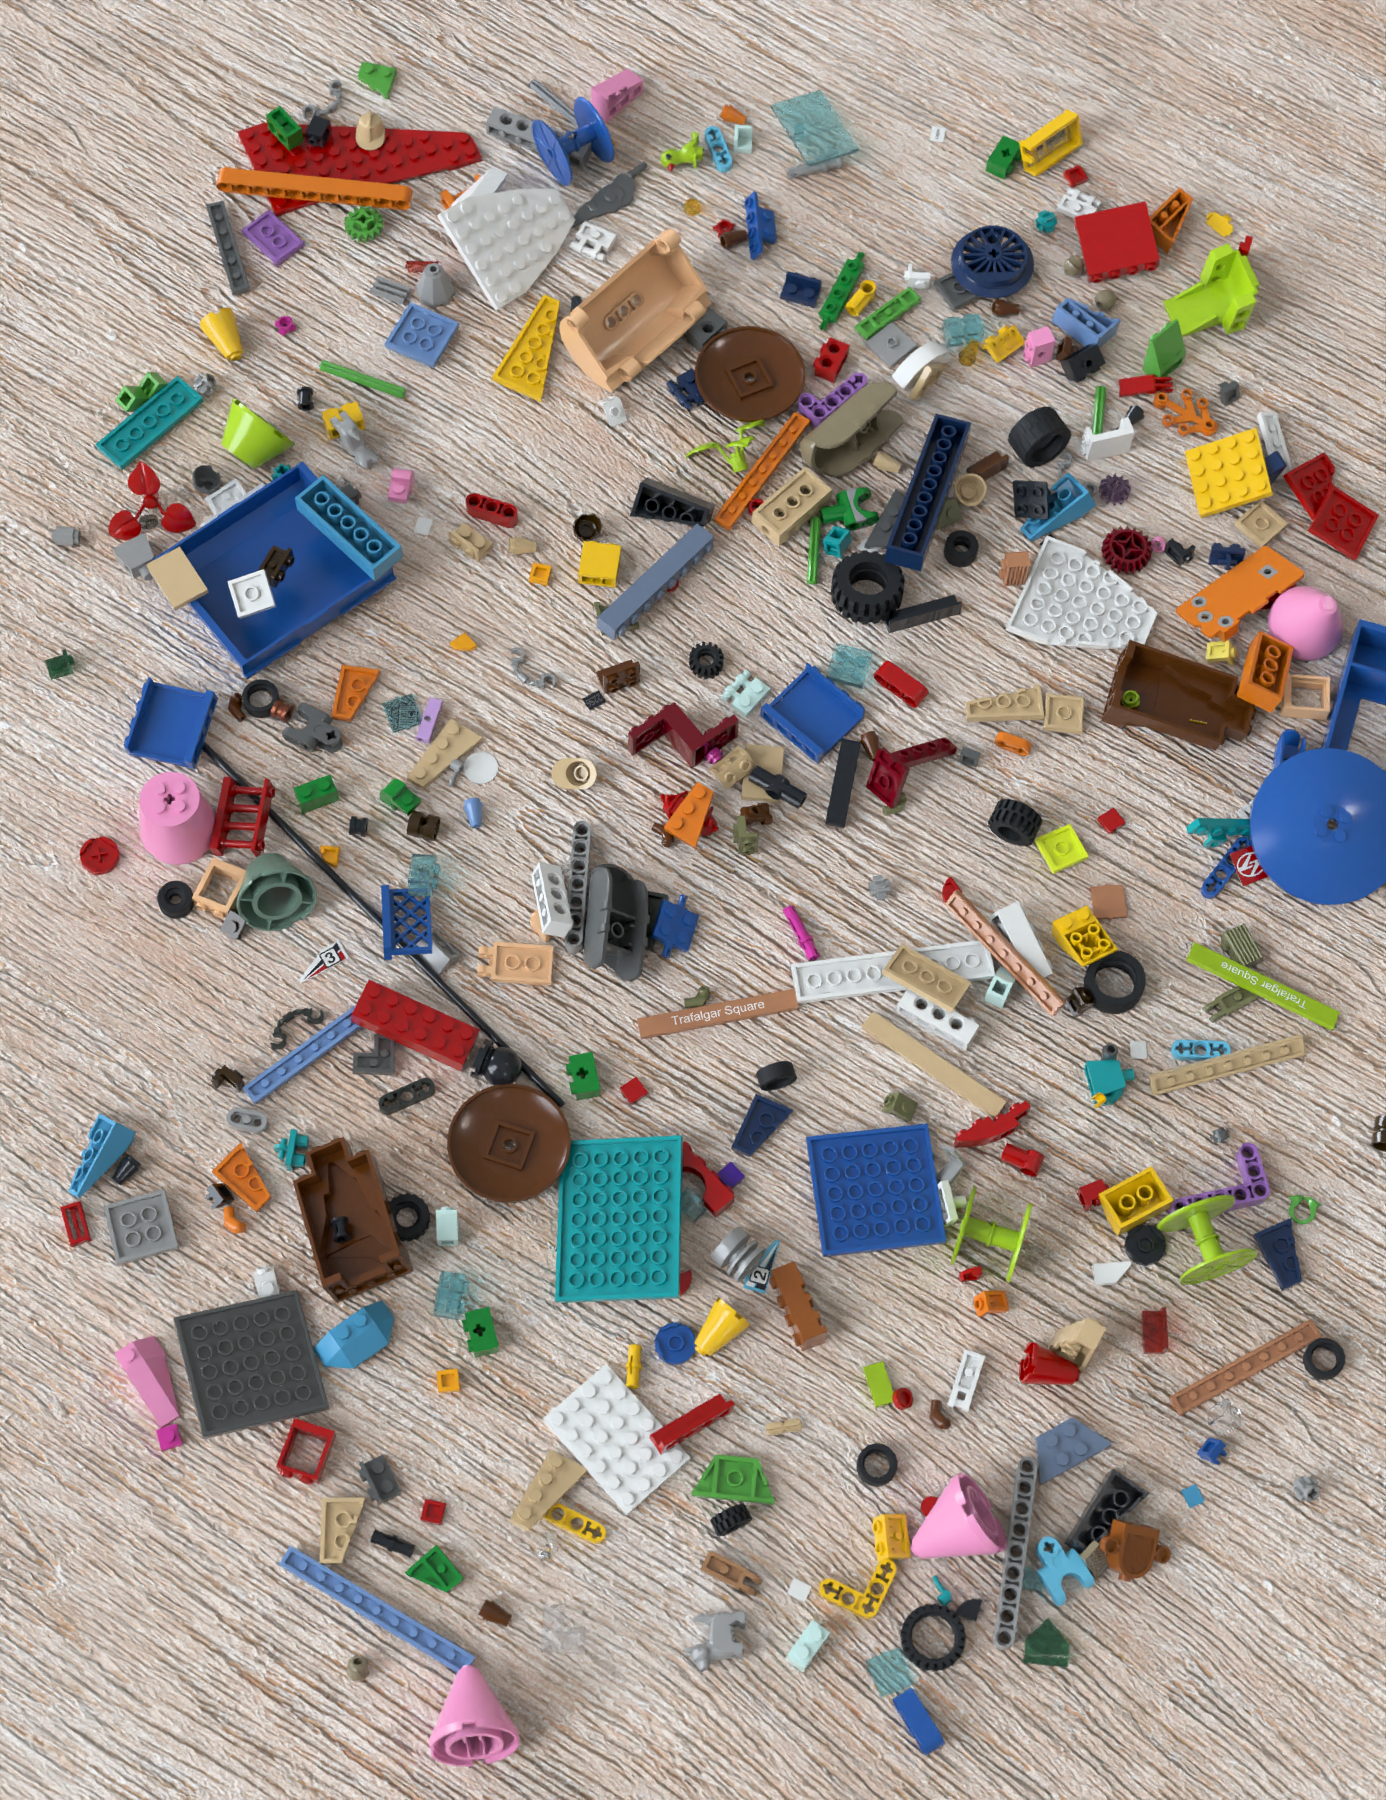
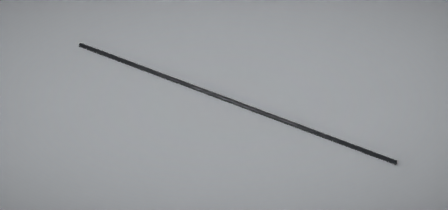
M204 741L202 750L229 777H232L239 787H250ZM248 795L257 805H260L261 797L259 795ZM270 807L269 817L383 931L382 918ZM401 940L397 946L405 948L407 944ZM417 954L407 955L498 1047L510 1048ZM521 1059L522 1071L561 1108L565 1102Z

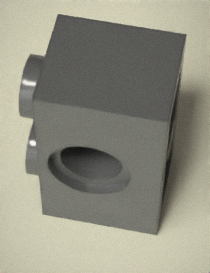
M710 309L686 331V341L700 352L710 339L727 330V321L713 309Z

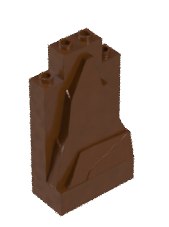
M1129 640L1118 657L1101 722L1122 729L1125 725L1147 727L1216 751L1220 745L1223 746L1226 737L1242 742L1246 736L1250 735L1253 727L1250 723L1254 719L1257 709L1254 708L1255 705L1237 697L1239 689L1237 676ZM1129 690L1137 692L1140 696V704L1132 709L1125 707L1121 703L1123 694ZM1189 719L1206 722L1207 725L1189 722Z
M344 1137L335 1138L322 1146H316L306 1152L311 1174L300 1176L299 1179L293 1181L322 1288L336 1303H339L413 1272L408 1250L401 1243L376 1158L370 1150L359 1151L356 1155H353L350 1144ZM345 1216L349 1220L347 1226L352 1239L345 1243H335L333 1241L334 1230L330 1226V1221L335 1217Z

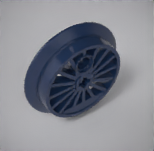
M990 225L975 229L958 241L952 252L951 268L956 280L969 292L985 298H1003L1019 292L1027 285L1033 274L1034 258L1029 246L1017 233L1006 227ZM1007 238L1008 240L1001 245L1003 239Z

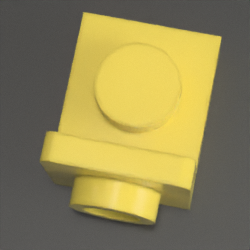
M1230 640L1225 642H1207L1206 660L1208 663L1227 661L1229 665H1234V658H1237L1236 647H1233Z

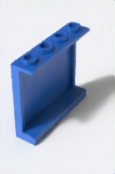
M806 663L805 670L770 704L765 703L761 707L760 716L818 764L864 719L865 709L861 703L851 699L845 690L839 689L832 679L822 675L816 666Z
M148 677L147 682L142 687L141 700L136 705L135 718L130 723L131 730L129 736H126L124 741L126 751L129 755L196 769L218 701L215 692L206 690V693L156 683L151 677Z

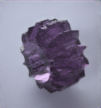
M1115 473L1111 477L1108 474L1105 479L1101 480V486H1099L1098 491L1101 494V499H1106V504L1112 502L1113 506H1115L1118 502L1122 505L1124 500L1129 498L1131 486H1129V480H1123V475L1117 477Z

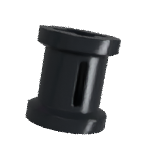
M311 387L298 388V409L301 411L312 410L314 408L312 402L313 389Z
M345 1216L335 1217L330 1221V1226L334 1230L333 1241L335 1243H345L352 1239L347 1226L349 1220Z

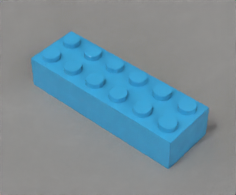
M324 475L295 497L297 510L374 581L403 558L401 545Z

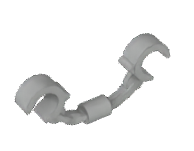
M333 80L329 83L330 95L336 97L335 102L333 101L323 111L316 110L315 105H305L302 108L303 118L306 119L305 113L307 111H312L313 116L318 117L333 112L338 107L342 97L341 88H333L341 87V81Z
M1061 452L1059 458H1066L1068 460L1067 462L1060 460L1058 462L1057 469L1059 470L1058 476L1060 479L1064 477L1062 472L1064 468L1069 469L1072 462V456L1068 452ZM1084 482L1083 487L1085 489L1090 488L1093 490V498L1097 491L1096 485L1092 482Z
M519 647L511 649V654L518 653L521 655L519 658H511V666L521 682L529 686L543 687L544 689V681L551 679L553 681V688H555L556 677L551 673L541 674V680L536 682L529 680V677L524 673H519L517 667L520 663H524V651Z

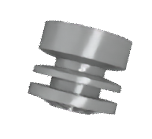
M740 1226L734 1228L722 1240L711 1256V1260L720 1268L731 1264L727 1274L729 1276L735 1274L734 1280L737 1283L749 1276L758 1267L766 1253V1249L763 1246L757 1248L758 1242L756 1240L746 1245L750 1235Z

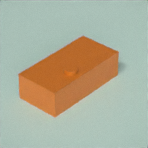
M1259 631L1249 644L1237 697L1272 713L1283 698L1294 647L1267 633Z

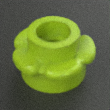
M1133 690L1126 691L1121 698V703L1125 707L1132 709L1140 704V696Z

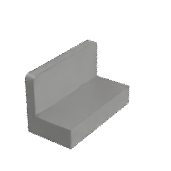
M432 929V954L417 955L439 976L448 964L457 962L461 955L435 929ZM423 940L416 944L418 947H428V944Z

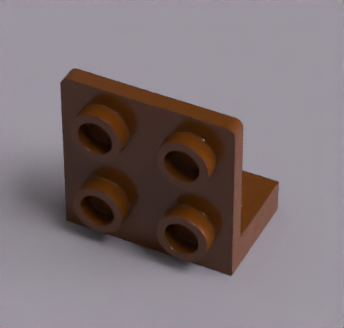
M631 659L597 671L596 676L604 694L615 693L621 688L632 687L640 682L639 661L633 663Z

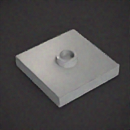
M893 322L889 323L865 343V346L890 369L917 348V344Z

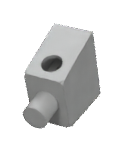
M145 533L113 548L115 559L132 578H137L140 575L146 581L153 578L146 564L153 561L154 555Z

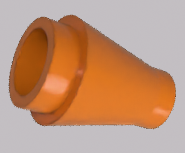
M725 104L720 114V118L723 121L738 125H744L747 116L732 105L728 106Z

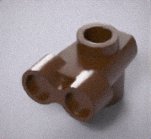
M758 803L757 805L746 806L740 809V816L745 815L746 826H751L754 822H759L761 825L772 824L773 817L769 813L768 803Z

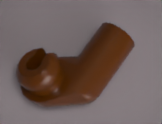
M234 693L229 700L228 710L238 722H242L246 718V715L240 710L242 695Z
M933 1399L931 1400L930 1421L937 1428L947 1430L951 1426V1421L941 1413L942 1401Z

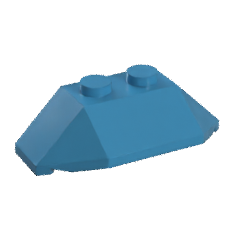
M383 1301L362 1307L328 1331L314 1347V1352L325 1367L355 1369L389 1344L394 1316Z

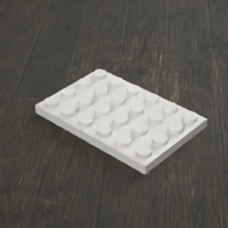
M607 1364L542 1419L544 1424L575 1459L587 1469L590 1476L626 1516L691 1460L690 1456L679 1444L660 1455L649 1436L663 1426Z

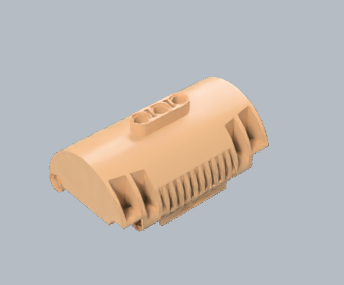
M673 229L664 230L659 235V238L652 240L570 313V316L564 317L560 322L561 338L570 356L590 379L610 392H613L624 381H631L643 368L668 349L682 334L704 316L706 308L712 304L707 297L706 286L679 245L681 238Z

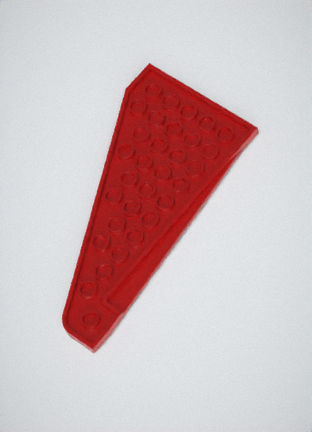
M261 123L238 131V137L255 171L392 184L447 169L451 171L467 167L482 161V156L473 138L463 132L385 128V139L381 147L369 151L362 149L357 144V127L331 126L332 132L324 148L307 143L305 131L308 125L298 124L302 128L304 142L289 151L268 129L267 123ZM266 196L277 217L319 203L318 201Z

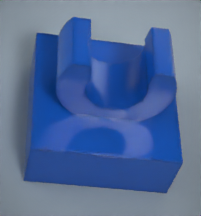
M1209 1437L1199 1449L1197 1455L1201 1459L1219 1465L1220 1462L1217 1460V1457L1219 1455L1224 1457L1227 1455L1225 1450H1223L1226 1445L1219 1439Z

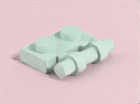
M748 670L738 674L735 682L731 686L728 685L721 696L726 702L729 698H732L734 701L731 703V707L745 718L770 692V687L756 677L751 682L747 679L751 675ZM740 686L744 687L745 689L740 694L736 692Z

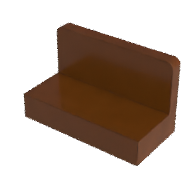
M995 451L968 467L966 472L967 474H977L985 481L1007 468L1009 456L1008 454L1001 456L998 451Z

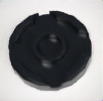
M1137 1225L1129 1231L1125 1238V1252L1130 1260L1136 1264L1143 1266L1154 1265L1165 1254L1166 1240L1162 1232L1156 1227Z

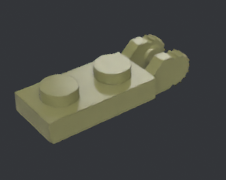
M1236 986L1216 997L1214 1001L1205 1005L1202 1010L1206 1013L1216 1006L1220 1008L1221 1011L1209 1018L1211 1023L1259 999L1260 996L1240 986Z

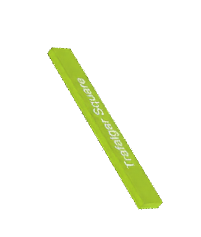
M1196 942L1193 943L1186 961L1331 1031L1335 1027L1339 1011Z

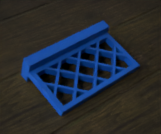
M381 885L384 960H392V955L432 954L429 888L389 889V885ZM417 895L426 896L421 902L414 899ZM394 896H403L405 899L399 903L394 899ZM409 901L416 905L411 910L405 907ZM419 909L426 912L421 918L414 914ZM399 910L406 913L401 919L395 915ZM409 917L416 920L412 926L405 922ZM420 924L427 928L422 933L415 929ZM400 925L407 929L402 934L395 930ZM411 932L417 936L412 942L406 938ZM401 940L407 944L405 948H396V945ZM423 940L428 944V947H418L416 944Z

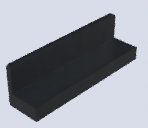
M955 595L897 610L893 616L889 615V619L884 621L888 633L958 615L961 613L962 602H957Z

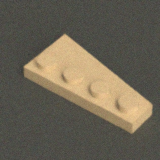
M1040 684L1026 690L1025 688L1017 689V692L1007 694L1005 692L1000 693L997 697L990 698L988 696L965 702L967 722L1043 720L1044 709Z
M450 719L409 773L407 781L424 790L440 777L443 771L450 767L454 759L458 760L463 755L465 756L471 751V748L476 744H480L483 741V737Z
M551 1449L509 1522L529 1532L547 1514L548 1510L556 1505L588 1473L587 1469Z

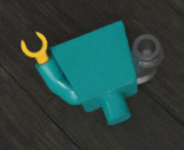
M1112 1043L1102 1048L1100 1061H1086L1083 1068L1091 1093V1100H1093V1104H1096L1095 1108L1114 1105L1123 1095L1126 1088L1125 1082L1135 1080L1132 1068L1121 1069L1120 1062L1116 1060L1118 1049Z

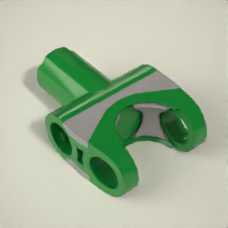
M853 488L839 492L836 495L837 505L819 509L822 524L844 521L845 528L850 531L863 529L875 524L879 520L878 513L862 510L858 506L872 496L870 489Z

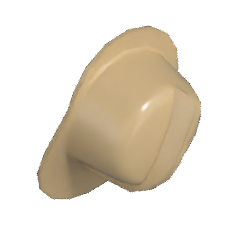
M369 110L368 113L363 114L359 118L356 128L357 144L362 149L370 151L381 147L385 139V124L379 115L373 113L372 110Z
M564 758L554 764L551 776L554 783L560 788L587 789L596 781L597 771L594 764L588 759Z

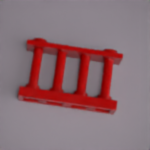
M232 777L223 778L209 847L215 856L223 857L224 849L226 848L251 849L255 857L260 856L261 852L264 851L267 821L271 801L275 796V787L268 778H265L263 787H238ZM237 794L261 795L260 805L234 804V799ZM234 812L258 813L256 823L231 822V814ZM230 830L254 831L252 841L227 840V833Z

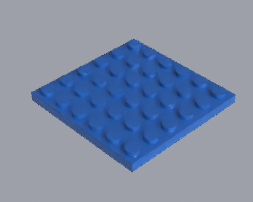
M928 1124L806 1137L822 1257L946 1244Z

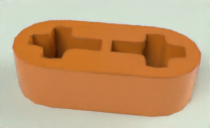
M998 732L994 741L998 747L1022 756L1029 755L1032 744L1028 740L1006 732Z

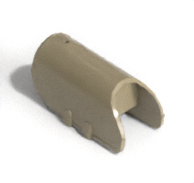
M879 382L869 384L853 394L800 441V453L806 464L818 474L840 477L852 472L865 461H869L873 457V453L879 447H883L888 442V439L903 425V417L900 414L891 410H882L897 395V388L891 383Z

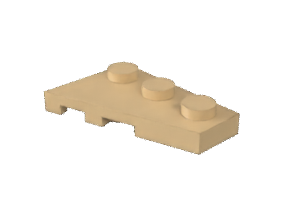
M322 1498L320 1564L336 1565L343 1563L366 1498Z

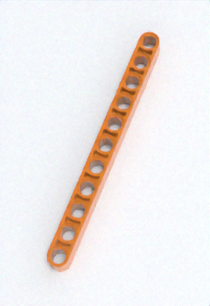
M221 168L216 184L218 190L228 193L398 210L409 209L413 195L412 188L405 185L235 168Z

